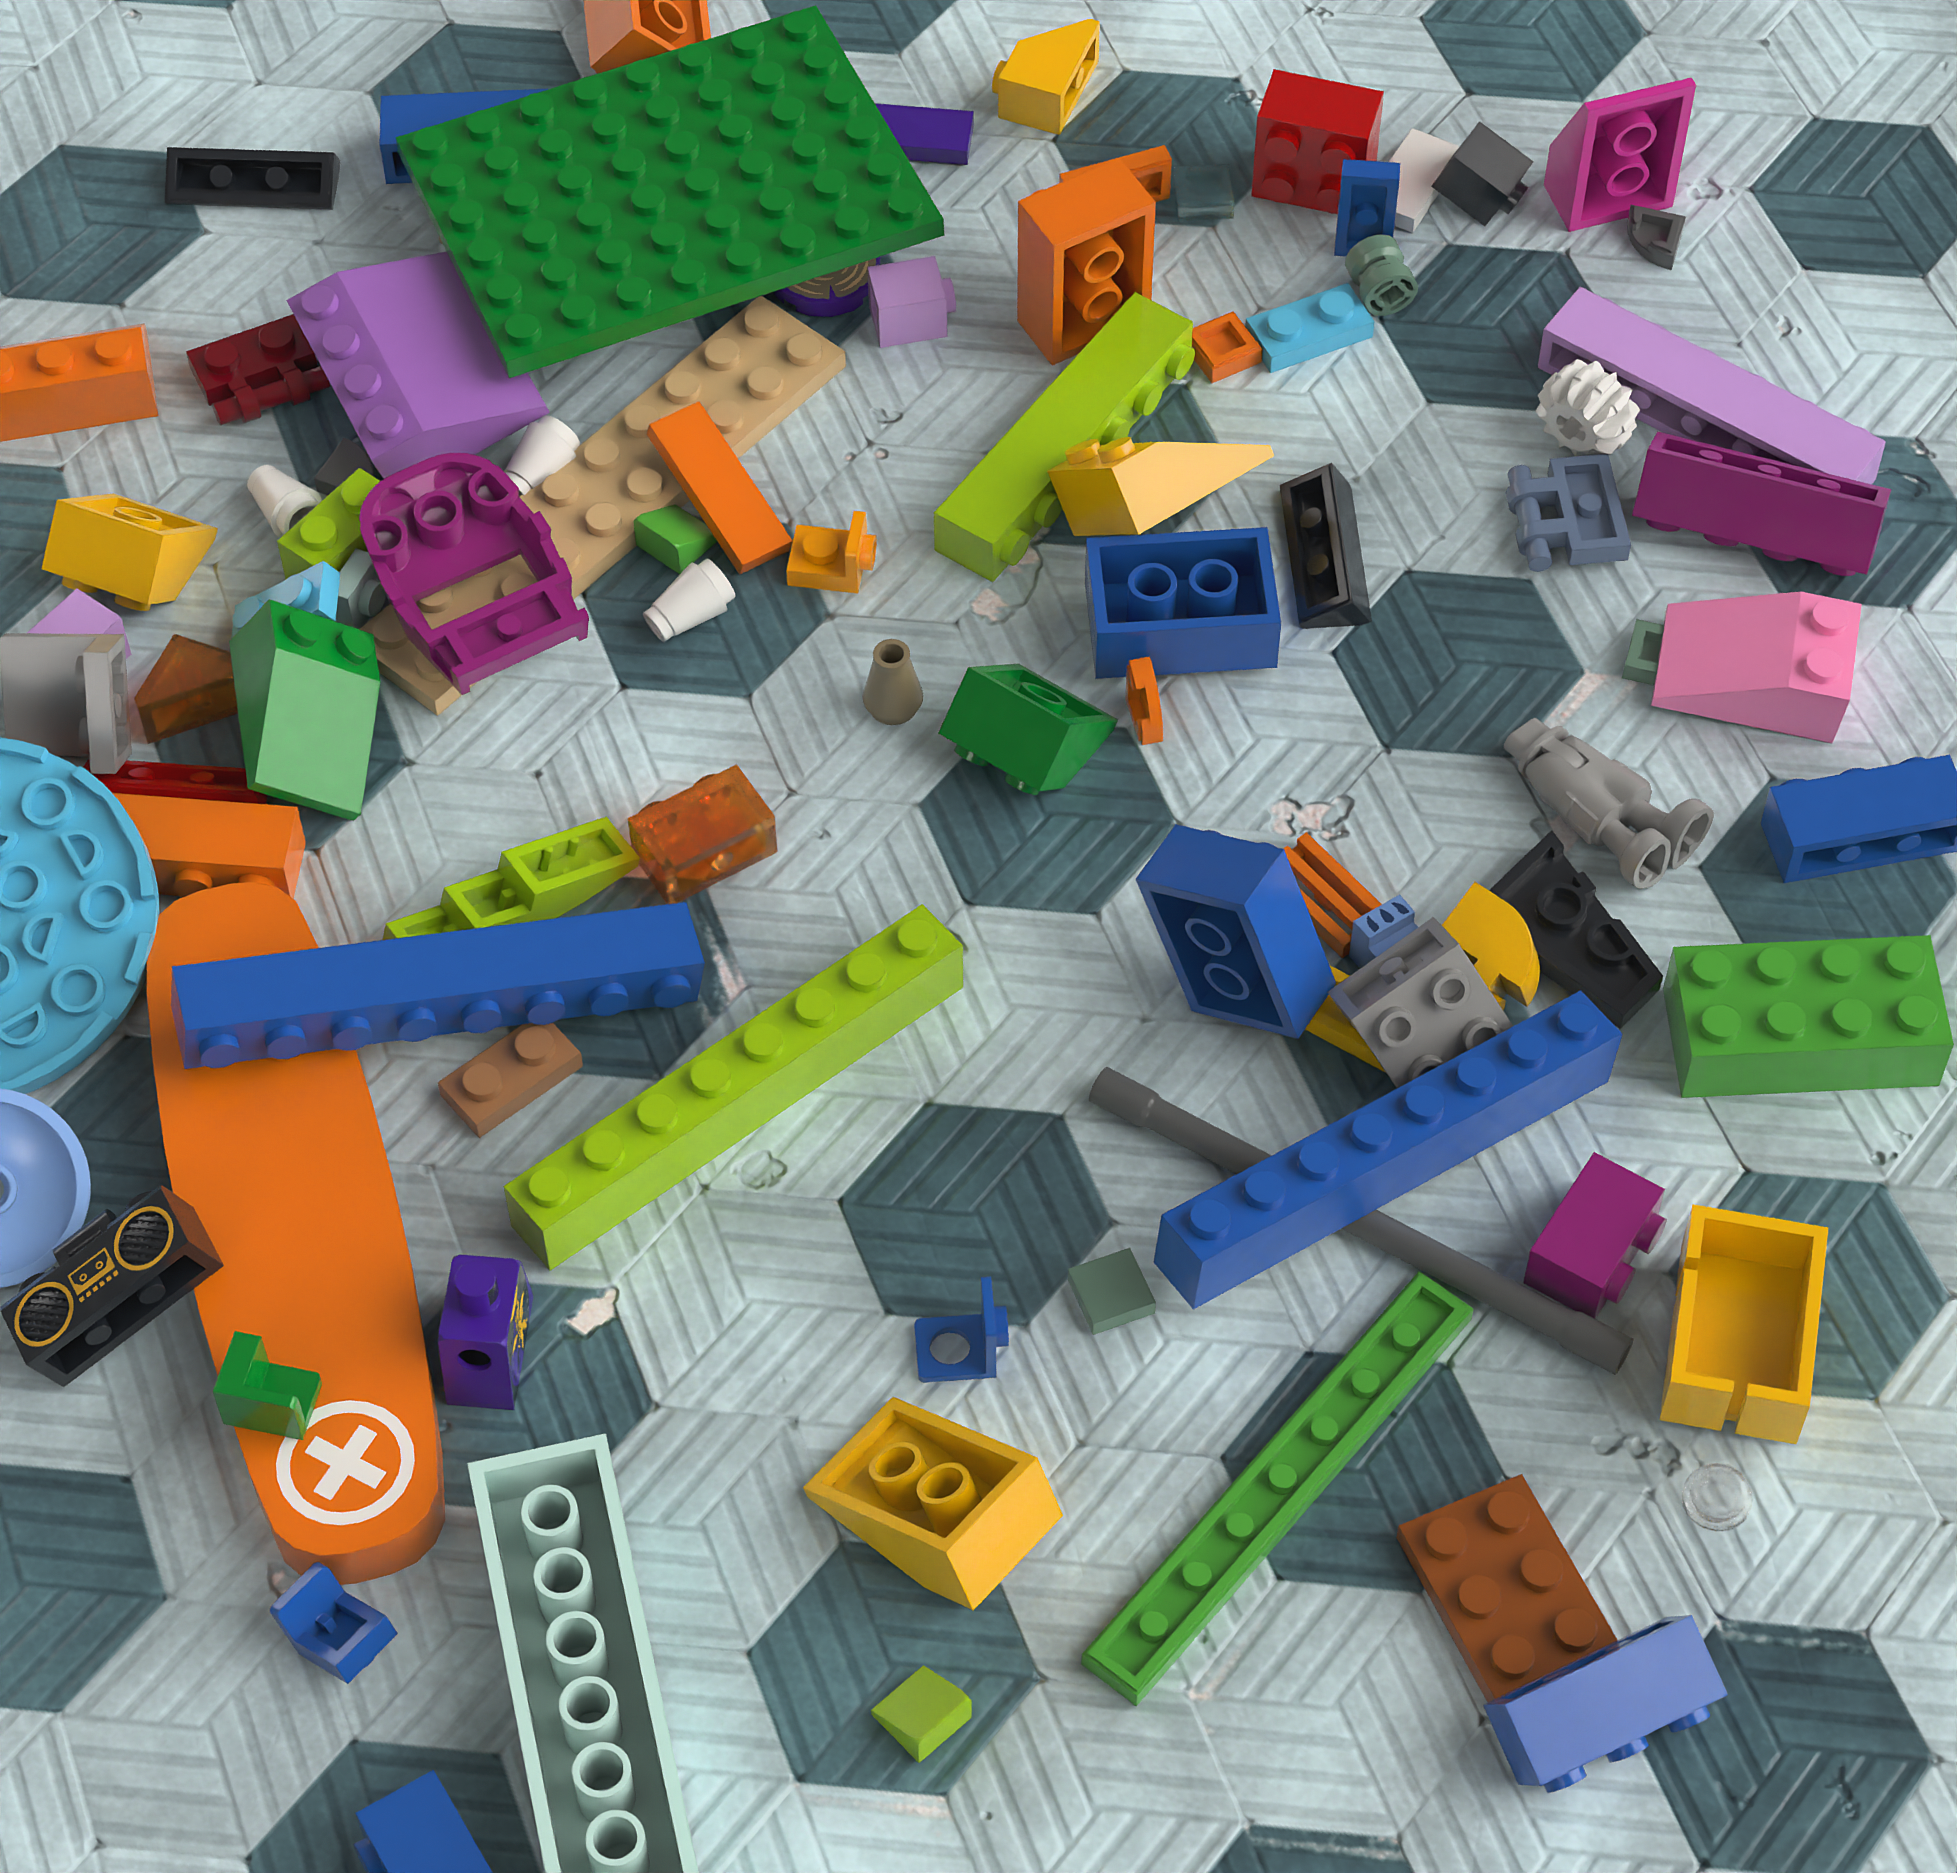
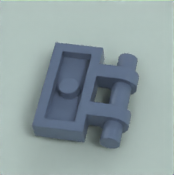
M1608 454L1551 458L1547 473L1548 477L1532 479L1531 470L1525 465L1514 466L1508 471L1507 475L1510 486L1506 490L1509 510L1517 515L1519 528L1515 533L1519 552L1527 557L1528 566L1531 571L1541 572L1551 567L1550 550L1558 547H1565L1569 565L1626 561L1629 559L1631 542ZM1545 506H1555L1558 519L1542 520L1540 509Z

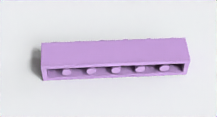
M1579 287L1544 328L1538 362L1539 369L1553 375L1576 359L1585 362L1587 365L1594 361L1599 362L1604 372L1608 374L1617 372V381L1621 386L1632 389L1629 399L1636 403L1640 409L1636 419L1663 433L1868 484H1873L1876 480L1886 441L1871 434L1866 429L1855 426L1819 408L1816 404L1768 382L1763 377L1752 374L1730 363L1712 351L1701 348L1667 331L1662 326L1616 305L1609 299L1602 298Z

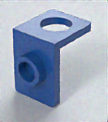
M991 1276L981 1277V1314L919 1318L914 1323L918 1378L921 1382L996 1378V1347L1009 1346L1006 1306H994ZM945 1333L958 1334L967 1340L970 1346L969 1353L962 1361L955 1364L939 1362L930 1351V1346L934 1339Z

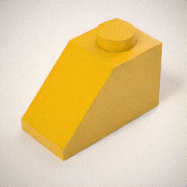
M1087 19L1018 41L1008 61L1001 60L993 76L992 92L998 94V118L1060 135L1099 62L1100 21Z

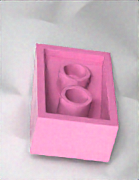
M1806 592L1668 604L1665 611L1664 630L1661 638L1658 669L1654 682L1651 706L1833 743L1850 701L1862 604Z

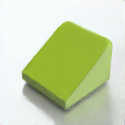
M923 1665L871 1710V1715L920 1763L972 1718V1701L960 1688Z

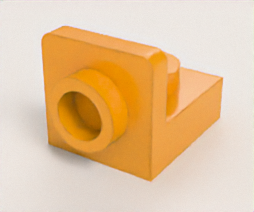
M853 512L850 530L796 524L786 570L787 586L858 594L863 570L872 571L874 568L877 548V536L867 534L866 512Z

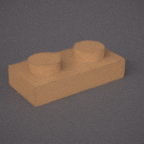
M554 1023L546 1025L522 1024L438 1082L440 1095L480 1138L582 1068V1055Z

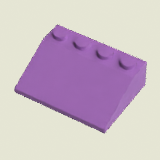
M447 251L339 271L286 300L371 461L383 479L436 455L446 453H468L475 455L529 425V423L550 413L528 373L512 378L508 377Z

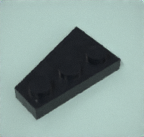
M1551 830L1489 891L1513 906L1524 919L1537 951L1540 972L1572 995L1581 990L1617 1028L1621 1029L1660 990L1663 975L1620 919H1613L1595 896L1596 887L1584 871L1578 873L1563 854L1564 845Z

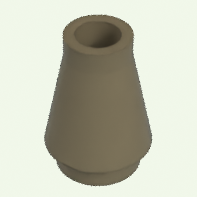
M886 639L875 646L873 662L862 695L864 706L877 721L886 725H900L909 721L919 710L923 702V690L910 659L909 647L897 639Z

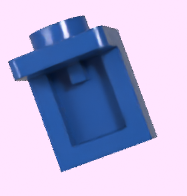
M320 1562L314 1563L270 1607L271 1615L298 1654L347 1684L363 1668L367 1667L376 1655L398 1634L386 1615L345 1592L331 1570Z

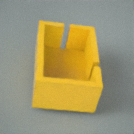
M1692 1205L1681 1245L1675 1292L1677 1297L1673 1308L1659 1420L1721 1431L1724 1420L1736 1421L1735 1434L1797 1444L1810 1408L1828 1227Z

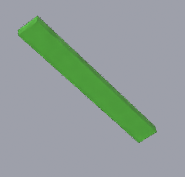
M1419 1271L1082 1653L1081 1665L1137 1706L1472 1319L1473 1308Z

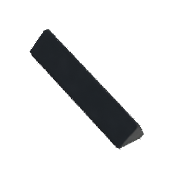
M167 147L165 203L173 205L333 210L340 173V160L334 152Z
M1329 463L1279 485L1299 625L1303 629L1360 626L1372 622L1353 494L1349 482L1332 463Z

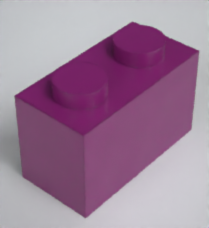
M1593 1152L1532 1246L1523 1283L1575 1311L1583 1312L1596 1319L1607 1300L1618 1304L1626 1293L1636 1271V1268L1630 1266V1263L1637 1252L1641 1250L1649 1254L1658 1242L1667 1222L1666 1218L1659 1215L1665 1189Z

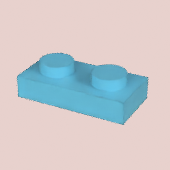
M1349 283L1246 318L1245 327L1263 349L1262 361L1269 372L1273 373L1372 338L1375 322Z
M322 561L298 574L288 577L286 580L255 596L246 598L241 603L235 605L231 639L269 599L336 621L340 572L325 561Z

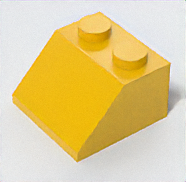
M114 493L58 499L41 569L63 576L61 584L75 590L78 588L82 592L96 593L98 589L116 594L114 602L118 605L134 610L149 611L151 604L176 600L215 541L218 528Z

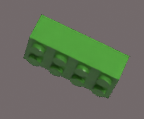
M1931 935L1673 947L1663 986V994L1681 1098L1940 1085L1954 1042Z

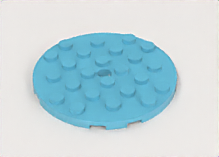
M0 737V1088L28 1094L57 1080L82 1063L108 1039L131 1009L147 976V959L154 942L159 918V893L154 867L139 830L120 801L101 781L80 765L77 767L69 761L49 753L45 747Z

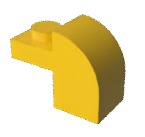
M1474 882L1442 926L1459 943L1503 1010L1506 1005V1000L1503 998L1506 994L1528 1007L1536 993L1540 978L1539 959L1528 926L1513 906L1477 882Z

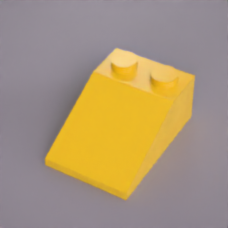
M1123 437L1105 445H1100L1098 439H1090L1066 450L1067 460L1047 472L1074 536L1139 535L1272 458L1274 454L1270 445L1184 442L1133 443L1131 437Z
M892 1397L803 1487L806 1496L921 1586L971 1610H974L1063 1516L1037 1457L895 1397Z

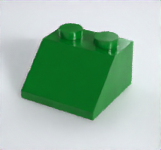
M1019 663L976 666L967 668L938 734L956 743L954 751L962 758L982 766H987L988 763H991L1007 773L1004 779L1008 784L1025 793L1038 795L1040 791L1065 788L1114 731L1118 719Z

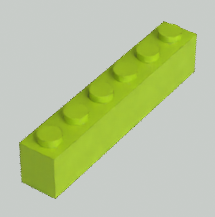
M1134 292L934 512V550L991 582H994L1008 565H1016L1025 555L1030 540L1042 527H1050L1062 510L1047 471L1066 461L1065 451L1081 442L1098 439L1100 445H1105L1111 441L1127 437L1130 428L1142 415L1148 416L1155 410L1161 399L1162 392L1174 379H1182L1193 363L1195 357V350L1192 348L1193 321Z

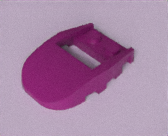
M468 453L436 455L386 477L375 485L366 496L360 510V531L380 583L407 638L461 695L470 692L471 684L573 637H576L578 641L587 638L589 616L585 607L577 610L571 595L572 576L564 557L560 558L551 539L550 526L540 511L533 513L519 497V487L499 466L494 465L490 460ZM518 555L522 556L538 581L435 629H431L415 603Z

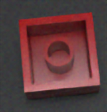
M1273 69L1257 115L1251 196L1338 214L1343 159L1377 161L1384 91Z

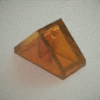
M177 634L172 636L134 697L144 736L148 744L238 714L230 651Z

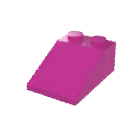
M1692 77L1585 102L1558 134L1549 147L1544 187L1568 232L1628 218L1630 205L1654 210L1673 207L1696 84Z

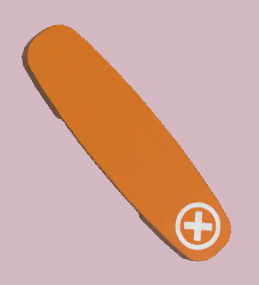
M259 882L231 883L197 891L175 900L161 912L158 917L154 942L147 959V1002L153 1068L164 1149L173 1193L194 1207L224 1264L222 1268L194 1288L198 1310L217 1376L221 1370L234 1331L261 1336L269 1363L317 1372L321 1377L322 1387L303 1440L234 1426L259 1504L284 1562L301 1576L314 1563L320 1562L331 1570L340 1585L357 1584L391 1575L417 1563L436 1544L445 1523L443 1455L432 1370L426 1349L413 1267L393 1178L371 1095L356 1050L332 1049L302 1053L289 1059H275L272 1057L235 1062L222 1068L204 1066L184 1069L171 1009L172 966L319 948L297 902L281 889Z

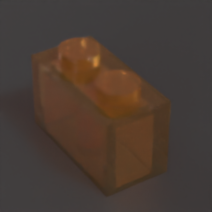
M737 764L718 774L706 775L694 783L692 787L664 801L652 802L643 807L638 814L627 818L631 847L640 857L639 865L667 904L678 903L778 852L775 815Z

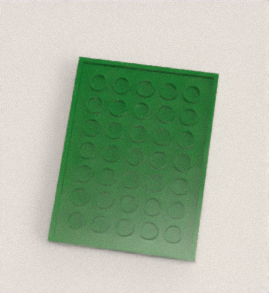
M816 5L395 137L399 156L509 378L945 235L942 215Z

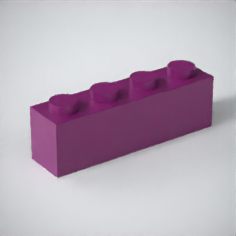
M1657 431L1647 450L1632 516L1646 519L1647 525L1661 531L1675 532L1683 528L1703 533L1707 541L1721 546H1736L1739 543L1762 548L1763 554L1776 560L1794 561L1798 557L1821 563V568L1832 574L1852 576L1858 572L1867 575L1874 557L1892 489Z

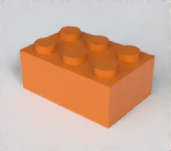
M1120 158L1096 168L1087 169L1080 175L1047 189L1038 190L1018 201L1017 321L1051 365L1079 354L1134 292L1150 300L1152 298L1156 202Z

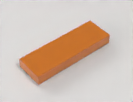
M700 401L649 424L646 435L739 575L790 551L793 540Z

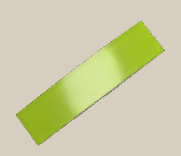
M603 817L502 851L497 870L444 887L440 905L386 923L382 940L555 919L584 903L637 868L640 857L607 817Z

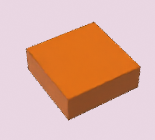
M1234 311L1192 329V348L1195 350L1194 361L1211 383L1262 363L1263 349Z

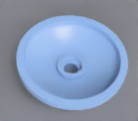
M0 1088V1180L4 1185V1193L0 1198V1288H5L23 1283L29 1277L45 1272L57 1262L53 1249L84 1225L90 1203L91 1180L83 1147L73 1130L61 1116L49 1106L33 1097Z

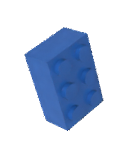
M1268 527L1086 538L1085 591L1095 679L1126 677V667L1129 665V660L1149 656L1155 675L1277 668L1281 617Z
M1175 824L1135 880L1191 1011L1298 1039L1329 995L1328 991L1336 985V981L1285 850L1266 842L1256 843L1225 836L1213 830L1203 831Z

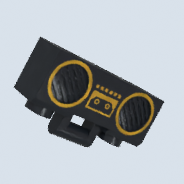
M160 1185L153 1191L141 1193L131 1199L125 1208V1212L118 1218L112 1211L105 1209L54 1248L53 1254L59 1266L57 1268L53 1266L47 1272L38 1273L26 1279L21 1284L19 1293L0 1307V1312L25 1364L65 1387L213 1275L224 1264L194 1207Z

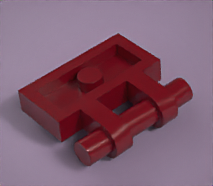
M294 314L186 351L189 367L208 405H212L220 426L238 419H242L243 423L261 418V411L289 401L293 406L310 401V394L330 387L324 370L321 366H317L315 353Z

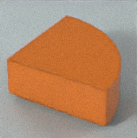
M1150 656L1129 660V665L1126 667L1125 700L1138 741H1141L1142 745L1162 742L1163 721L1161 704Z

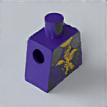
M461 1254L453 1257L438 1336L447 1405L504 1410L515 1409L533 1302V1293L522 1261L513 1258ZM474 1350L487 1354L491 1362L485 1365H473L477 1362Z

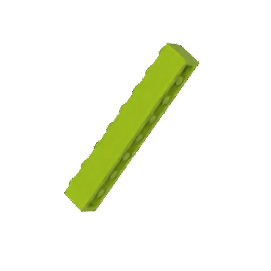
M921 904L504 1185L511 1227L551 1271L963 988V945Z

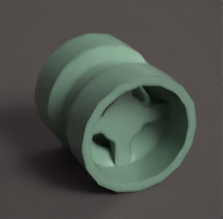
M1379 234L1363 239L1350 249L1345 258V267L1354 284L1359 286V295L1367 311L1376 316H1386L1404 309L1413 301L1418 292V284L1410 268L1403 264L1404 256L1396 240L1389 235Z

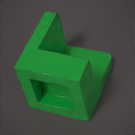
M234 1331L213 1389V1395L223 1424L303 1440L322 1387V1381L317 1372L269 1363L261 1336Z

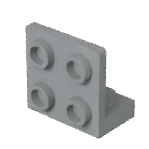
M6 633L0 638V669L5 737L45 747L49 753L55 756L90 757L91 774H116L132 754L124 634Z
M1434 917L1328 991V994L1339 1010L1361 1035L1396 1088L1405 1085L1513 1027L1459 943Z

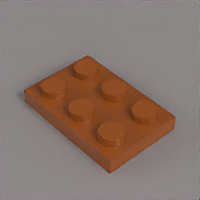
M1522 1474L1398 1526L1397 1540L1487 1702L1617 1641L1615 1634Z

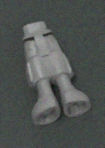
M1533 718L1513 731L1504 743V749L1519 760L1518 771L1523 777L1529 779L1532 786L1540 794L1539 798L1556 811L1562 820L1589 845L1592 843L1596 846L1606 845L1618 858L1620 872L1624 879L1639 889L1649 888L1662 879L1668 865L1677 869L1684 864L1699 847L1710 829L1714 812L1700 799H1688L1678 804L1670 813L1659 810L1649 803L1652 790L1650 783L1645 778L1630 770L1625 764L1615 759L1610 760L1581 739L1569 735L1568 731L1562 726L1550 729L1537 718ZM1632 826L1638 832V834L1630 830L1628 827Z

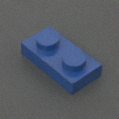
M1343 159L1334 256H1347L1352 247L1370 236L1380 234L1393 237L1400 181V163Z

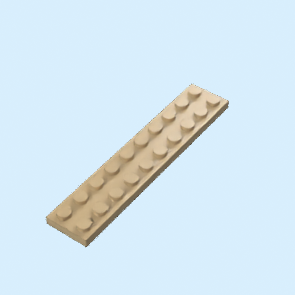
M759 296L584 441L574 451L576 458L556 473L549 475L541 484L534 489H530L525 495L521 494L519 497L533 513L540 511L551 528V539L560 558L564 557L572 576L571 595L573 600L637 546L633 523L636 517L643 513L674 504L683 507L690 501L646 435L650 423L700 401L739 459L846 367L845 351L763 296ZM518 555L415 603L431 629H435L538 581L522 556ZM391 603L359 629L374 636L379 673L437 716L462 696L407 638Z

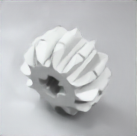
M1576 359L1570 365H1565L1558 373L1555 372L1544 383L1543 390L1538 394L1541 403L1535 412L1541 419L1547 422L1543 431L1556 437L1559 441V448L1566 446L1572 450L1574 456L1597 454L1611 455L1617 448L1620 449L1631 438V432L1637 427L1635 418L1640 409L1636 403L1629 399L1632 389L1621 386L1617 381V372L1608 374L1604 372L1601 364L1597 361L1587 365L1585 362Z

